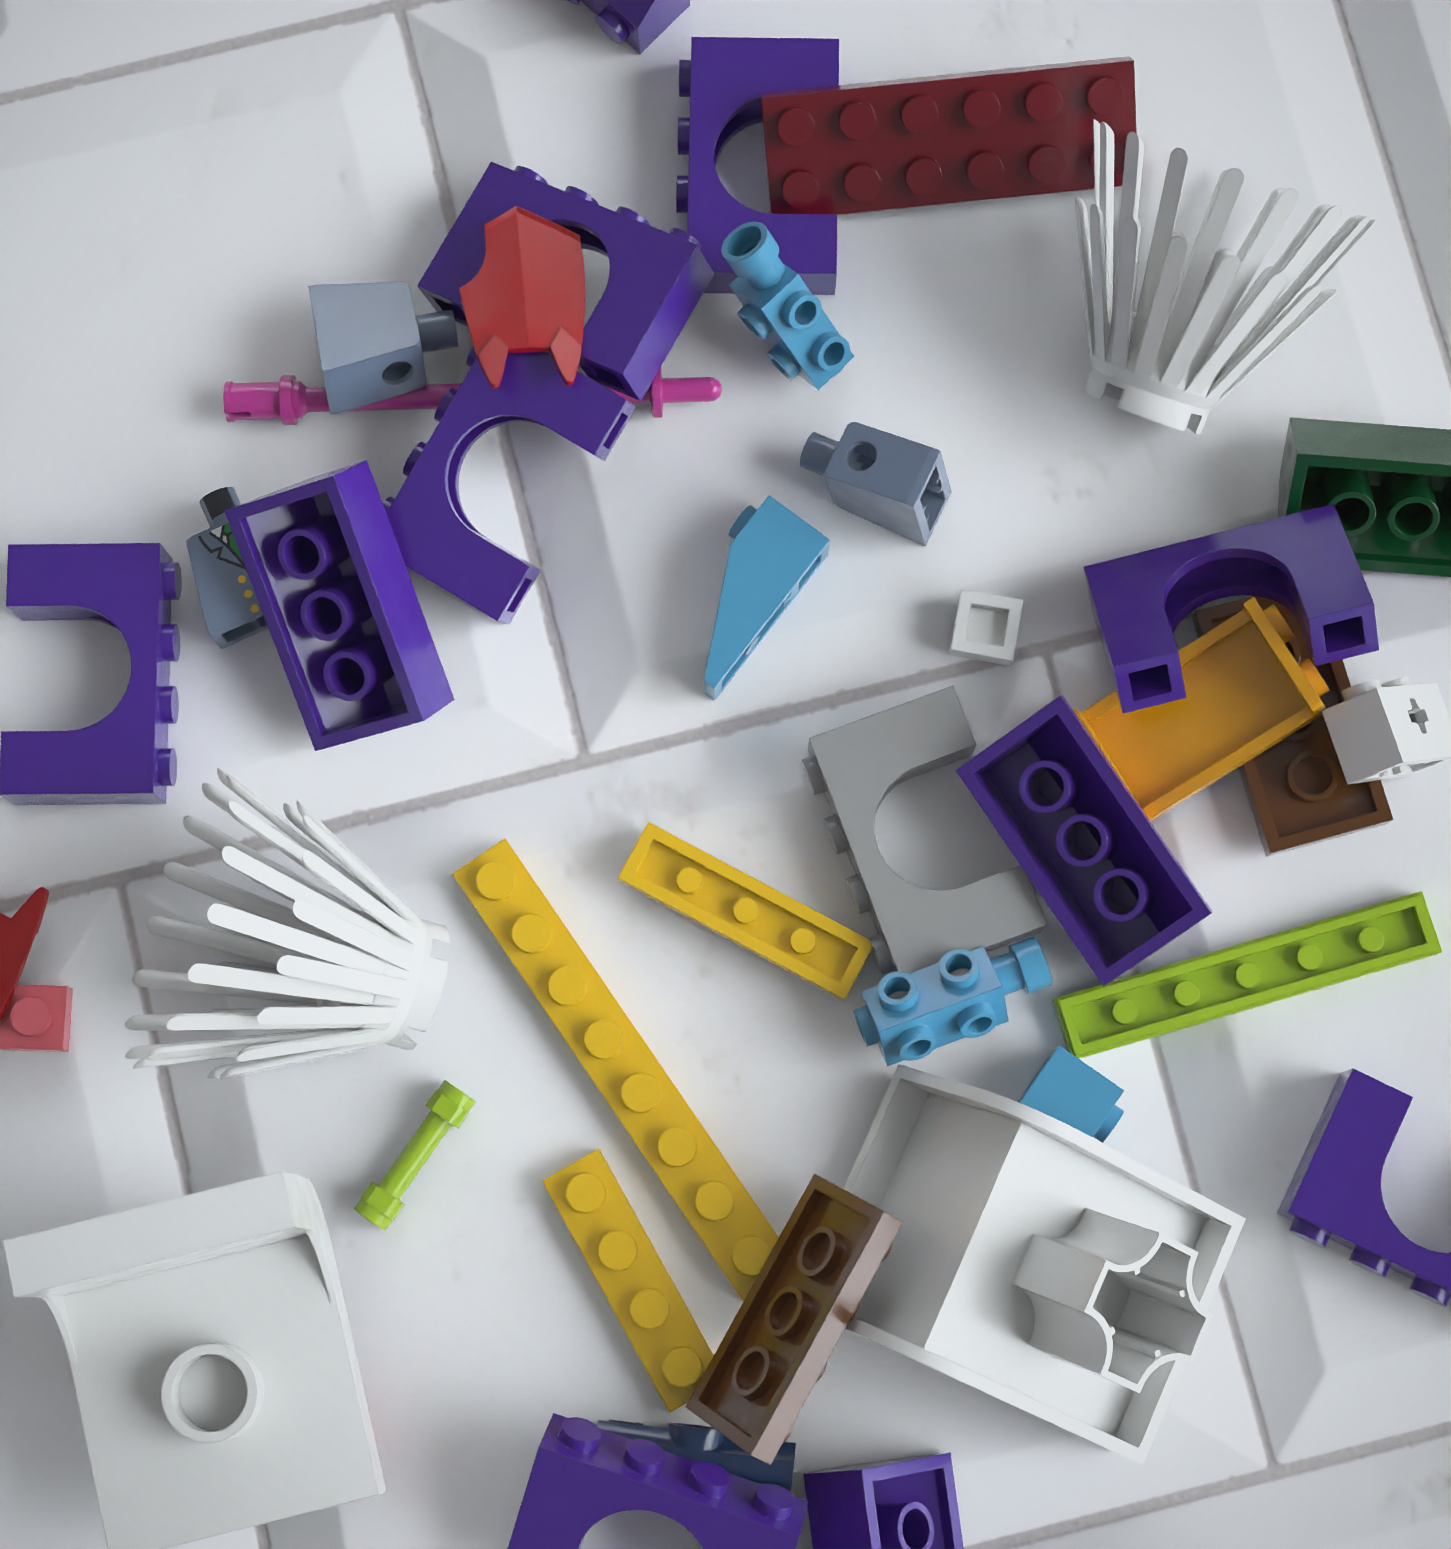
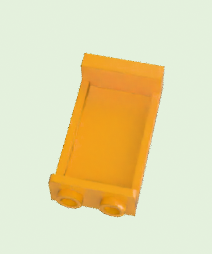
M1252 597L1243 603L1244 609L1178 651L1186 698L1122 713L1117 693L1114 691L1082 712L1077 708L1073 709L1150 822L1323 715L1322 710L1326 708L1320 696L1330 690L1309 658L1298 664L1286 647L1285 642L1295 636L1274 604L1262 610L1255 597Z

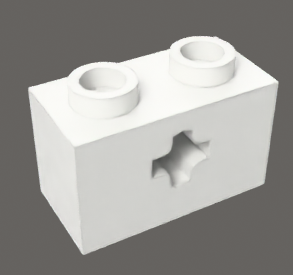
M1409 676L1397 678L1383 684L1380 683L1379 679H1373L1343 690L1341 693L1344 702L1322 710L1347 784L1405 777L1451 759V721L1437 683L1412 685Z

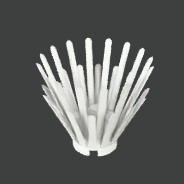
M1094 119L1095 204H1092L1090 207L1091 248L1087 208L1081 198L1075 197L1089 353L1092 370L1083 392L1100 401L1103 395L1119 400L1117 406L1119 409L1175 429L1185 431L1187 427L1195 434H1201L1209 411L1228 396L1339 292L1332 288L1322 291L1323 287L1318 284L1376 222V219H1370V216L1354 215L1348 218L1282 294L1341 217L1344 210L1341 205L1331 206L1330 204H1322L1318 206L1275 265L1267 267L1261 272L1236 307L1298 202L1299 192L1295 188H1277L1273 190L1237 255L1235 256L1233 251L1229 249H1224L1217 254L1212 264L1245 178L1244 173L1239 168L1224 170L1219 176L1177 288L1188 244L1183 233L1173 232L1188 166V155L1184 149L1175 148L1170 154L1137 312H1134L1142 225L1138 219L1144 145L1138 134L1134 131L1128 133L1125 148L1113 292L1114 132L1107 123L1101 122L1100 125Z
M217 768V775L222 784L277 827L267 824L212 784L203 783L202 792L208 800L338 891L362 910H358L192 815L185 816L183 818V825L190 834L222 851V860L227 866L293 902V910L172 861L166 863L163 869L164 875L168 879L247 911L244 912L215 903L207 911V917L211 923L271 943L158 915L147 919V930L155 935L276 964L277 969L234 962H221L217 965L196 963L190 967L188 973L141 969L134 973L132 977L133 983L147 988L317 1005V1007L213 1009L209 1013L134 1015L125 1022V1027L132 1031L326 1029L136 1046L128 1050L125 1055L127 1059H140L134 1064L132 1069L237 1057L236 1060L240 1061L239 1063L219 1066L212 1070L207 1077L209 1079H226L368 1049L383 1044L405 1050H413L418 1044L404 1032L407 1028L426 1033L442 995L449 961L430 956L432 939L450 944V934L446 926L421 919L300 801H296L298 811L287 803L283 804V811L288 818L287 820L234 777Z

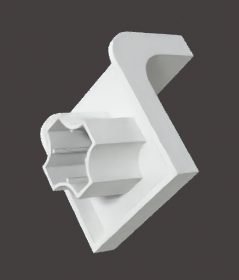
M898 1064L844 1190L899 1219L903 1224L893 1240L889 1255L880 1264L865 1291L856 1315L847 1324L845 1329L1143 1465L1185 1363L1193 1365L1213 1317V1313L1207 1310L1246 1218L1083 1132L1031 1107L985 1089Z
M280 1171L2 1241L13 1296L39 1297L43 1299L51 1309L60 1329L72 1372L108 1549H167L380 1495L386 1491L329 1231L316 1191L307 1177Z

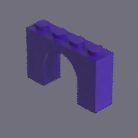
M691 37V60L679 59V97H690V117H678L677 149L678 155H689V176H677L676 213H688L687 233L701 243V252L714 273L704 293L735 294L729 284L738 276L722 255L723 242L740 225L748 222H761L779 246L778 257L782 263L799 274L813 295H835L837 277V214H773L748 208L734 199L724 188L716 172V165L723 148L737 133L753 124L763 122L760 93L839 85V39Z
M490 162L417 287L437 312L453 310L455 321L468 327L459 288L470 282L483 265L486 253L484 224L517 205L580 235L581 249L592 250L608 257L610 267L605 291L584 326L579 365L587 377L597 383L641 401L714 276L711 267L701 252V243L689 233L678 228L671 227L668 232L652 227L644 217L629 208L619 206L616 211L600 206L592 196L577 187L567 186L563 191L548 185L542 176L527 167L518 165L515 170H511Z
M472 346L466 359V365L471 367L459 389L455 387L450 388L441 399L434 415V419L439 422L427 444L420 442L412 450L403 467V474L407 476L397 496L395 498L392 496L387 497L383 501V505L406 567L496 621L510 624L541 569L487 538L468 519L459 495V475L467 452L483 434L497 426L511 422H531L549 428L605 461L636 406L577 371L573 385H565L552 356L547 352L508 353L500 386L492 388L482 371L474 346Z
M1334 504L1083 567L1093 616L1122 713L1186 698L1179 653L1173 637L1174 631L1190 612L1205 603L1224 597L1237 595L1259 596L1276 601L1289 609L1299 623L1315 666L1379 650L1374 602Z
M161 543L8 544L6 607L21 621L90 620L107 624L122 633L127 642L131 657V675L125 694L112 712L97 723L82 729L69 731H1L0 796L12 804H166L167 786H175L177 778L176 752L174 748H168V724L177 723L179 700L176 686H169L170 662H178L180 656V632L177 624H171V601L180 600L182 575L179 563L173 562L172 557Z
M1354 1068L1341 1072L1277 1214L1293 1221L1289 1228V1232L1323 1248L1326 1247L1329 1239L1353 1250L1349 1258L1350 1262L1382 1277H1386L1389 1269H1392L1413 1279L1409 1288L1410 1291L1431 1302L1446 1307L1451 1298V1252L1440 1253L1428 1250L1415 1244L1402 1234L1388 1215L1381 1191L1382 1170L1386 1157L1413 1097Z
M553 1413L539 1444L507 1549H581L585 1534L593 1525L609 1515L630 1510L650 1511L673 1519L692 1533L703 1549H796L809 1501L792 1495L791 1492L779 1485L759 1484L730 1474L723 1467L715 1463L706 1461L695 1462L666 1452L651 1441L643 1439L631 1440L599 1429L596 1424L587 1419L579 1417L567 1418Z

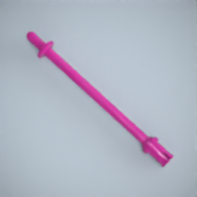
M661 367L641 401L606 387L632 404H651V413L654 418L663 417V403L712 402L718 399L722 392V386L715 378H662ZM282 375L279 382L233 383L232 381H227L224 384L223 403L227 422H235V420L281 419L283 425H297L298 419H303L308 412H330L325 387H306L301 381H297L294 375ZM461 383L426 384L420 390L348 411L437 409L446 392L452 387L459 389Z

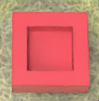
M17 984L0 1021V1049L5 1051L69 1052L73 988L69 986Z

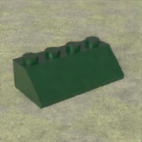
M1290 417L1280 469L1278 517L1334 504L1360 570L1451 577V429Z

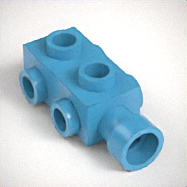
M748 222L742 224L726 237L721 252L738 276L729 286L743 305L737 312L739 318L757 338L762 341L767 338L772 348L766 355L787 379L792 381L799 375L819 390L832 377L840 373L844 366L855 357L850 350L848 341L838 333L823 311L820 300L810 292L799 274L782 263L778 257L779 246L763 223Z
M1034 936L1009 945V953L989 959L984 946L971 951L954 949L944 954L940 962L909 974L896 971L885 975L877 986L861 991L865 1006L853 1010L866 1047L878 1043L888 1067L904 1060L913 1061L929 1055L934 1049L966 1037L976 1038L989 1033L995 1026L1009 1021L1005 995L1024 989L1026 994L1051 986L1052 978L1045 956ZM957 969L970 970L962 976L951 975ZM898 991H905L908 993L905 997L900 999L889 998L893 993Z

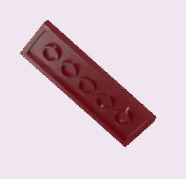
M1130 56L760 93L770 213L839 215L1095 189L1094 119L1100 125L1101 122L1107 123L1114 132V187H1118L1123 184L1127 135L1131 131L1137 134L1134 60Z

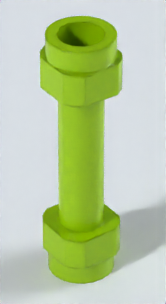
M444 1080L438 1090H435L425 1104L431 1110L381 1182L379 1184L373 1181L370 1182L354 1210L386 1231L406 1205L400 1198L450 1127L453 1125L459 1129L470 1114L469 1112L476 1101Z

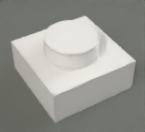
M961 589L949 655L1011 666L1014 659L1024 600Z

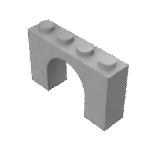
M953 685L810 737L808 742L810 756L801 759V764L813 795L824 792L831 809L832 816L823 819L831 845L836 855L847 851L855 875L846 878V882L858 914L867 911L871 914L878 935L869 938L873 947L872 952L882 975L891 971H901L908 974L939 963L944 954L954 949L971 951L984 946L986 952L1041 933L1047 925L1029 877L1020 865L959 888L929 890L915 886L898 876L886 863L878 848L875 836V815L885 797L904 781L968 758L974 752L976 742Z

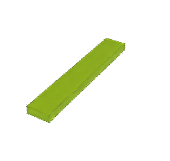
M1420 891L1118 979L1105 986L1101 984L1054 998L1052 1004L1067 1051L1077 1058L1083 1059L1442 953V949L1423 892Z

